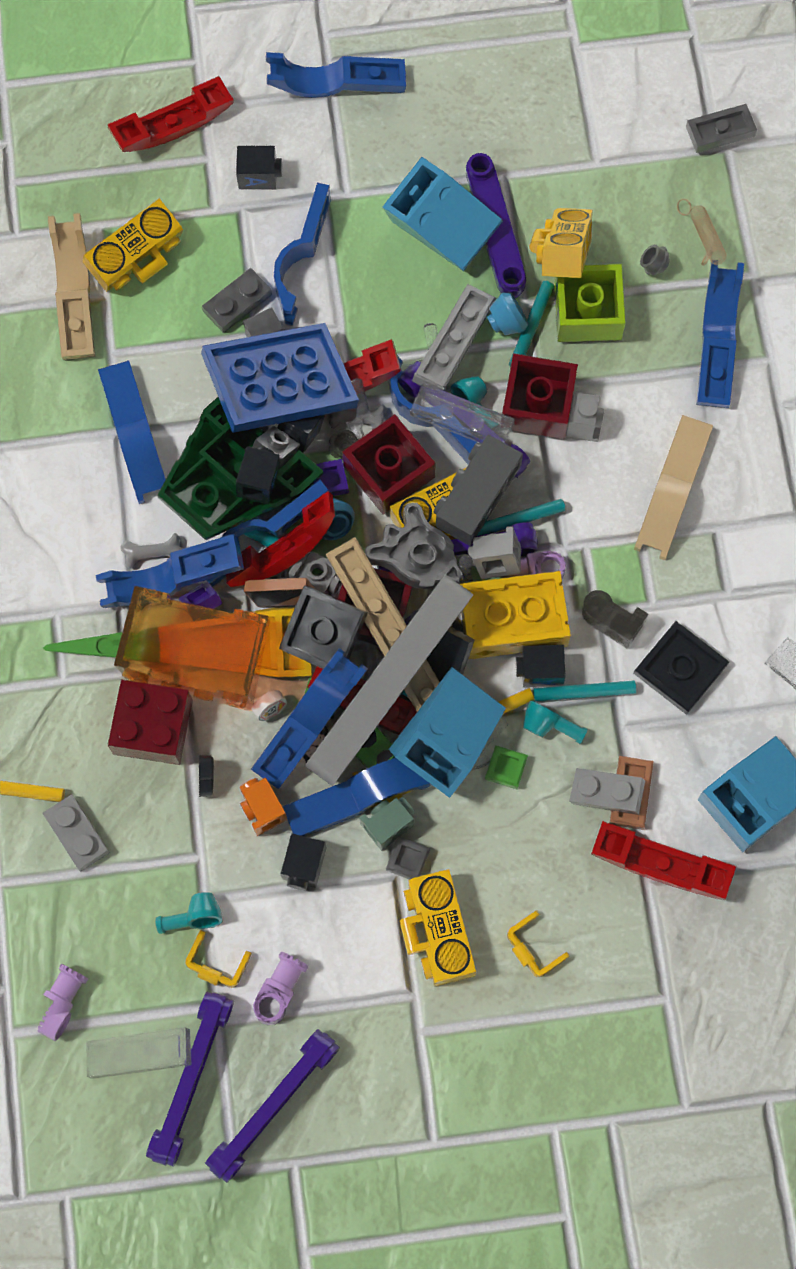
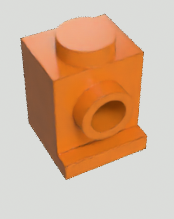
M266 777L260 781L258 778L251 779L240 786L245 799L240 805L249 821L256 819V822L252 823V827L257 836L287 821L286 813Z

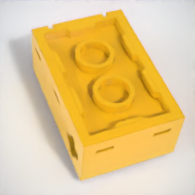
M561 571L460 584L474 594L461 611L464 634L475 639L468 660L522 653L523 646L564 645V647H568L571 637L568 624L570 607L565 602Z

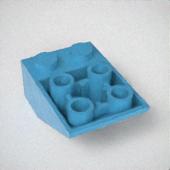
M423 157L419 159L382 206L395 225L463 272L503 222L499 216L452 177Z
M451 667L389 750L395 758L450 798L472 770L506 708Z
M777 736L729 769L704 789L697 799L742 853L796 810V758Z

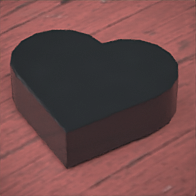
M199 755V797H211L214 788V757L212 755Z

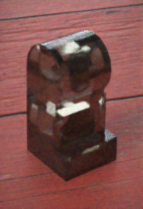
M594 590L587 594L582 606V617L589 625L626 649L629 648L648 617V613L639 607L631 614L615 604L611 596L602 590Z

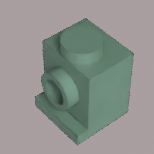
M401 797L399 800L395 798L390 803L388 800L382 801L371 811L373 815L371 818H368L366 814L359 817L360 825L382 851L393 843L398 836H402L414 826L412 815L415 814V811L408 801Z

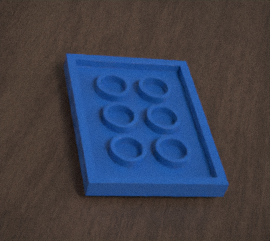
M326 323L202 346L201 355L233 433L357 408L358 396Z

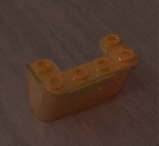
M134 586L114 666L122 673V677L127 678L129 681L152 682L161 684V686L187 689L194 692V698L213 702L214 697L222 698L228 706L246 709L247 704H254L270 618L266 615L240 609H234V613H228L175 601L168 593Z

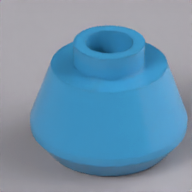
M501 293L490 307L492 314L487 316L491 326L496 333L502 331L504 335L524 332L528 326V321L522 308L511 293Z
M333 498L335 516L322 540L340 539L351 530L355 520V512L348 503Z

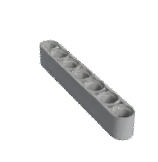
M444 575L310 757L305 767L331 786L335 784L474 594L448 575Z

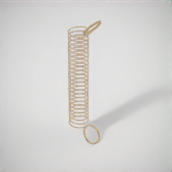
M681 199L686 200L690 205L688 214L691 212V218L707 252L701 265L704 266L709 259L712 264H721L718 263L720 261L713 260L716 258L712 257L718 255L712 253L723 254L725 259L727 255L705 207L699 209L703 210L699 212H705L699 213L705 214L700 215L704 217L696 220L695 214H692V210L695 207L691 209V203L687 199ZM678 202V203H677V210H678V212H679L681 215H688V214H682V213L680 212V210H679V202Z

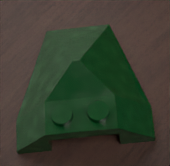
M217 397L203 410L198 425L186 441V447L178 461L176 460L157 497L202 538L208 540L299 497L324 474V471L299 450L279 469L269 505L237 497L236 480L247 446L253 447L255 440L265 432L260 428H254L233 433L219 397Z

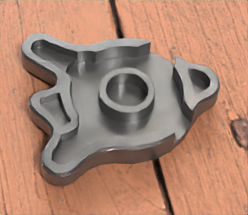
M409 503L404 507L403 528H399L394 524L386 525L383 531L382 542L369 545L365 549V555L371 565L389 569L399 580L415 588H435L445 574L457 583H460L462 578V572L457 566V559L453 552L454 544L441 530L427 522L422 507L418 503Z

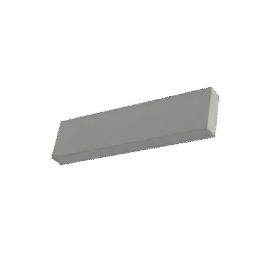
M467 284L414 374L412 382L442 396L488 316L490 307L495 302L496 297Z

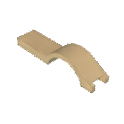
M80 213L73 214L74 222L56 223L54 216H48L49 234L56 266L57 290L55 296L61 357L63 360L95 357L89 297V270L82 262L83 256L87 252Z
M682 415L634 550L640 552L644 544L661 550L659 558L666 560L713 425Z

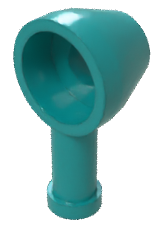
M480 377L464 378L451 385L450 391L454 399L492 432L499 427V424L493 421L480 403L487 394V387Z
M531 700L527 706L523 725L524 729L543 738L554 728L575 739V742L579 744L583 741L588 731L587 728H581Z
M202 892L191 897L187 913L167 917L158 916L155 922L158 933L163 934L166 931L184 927L193 929L213 928L220 925L223 920L221 909L214 895L209 892Z

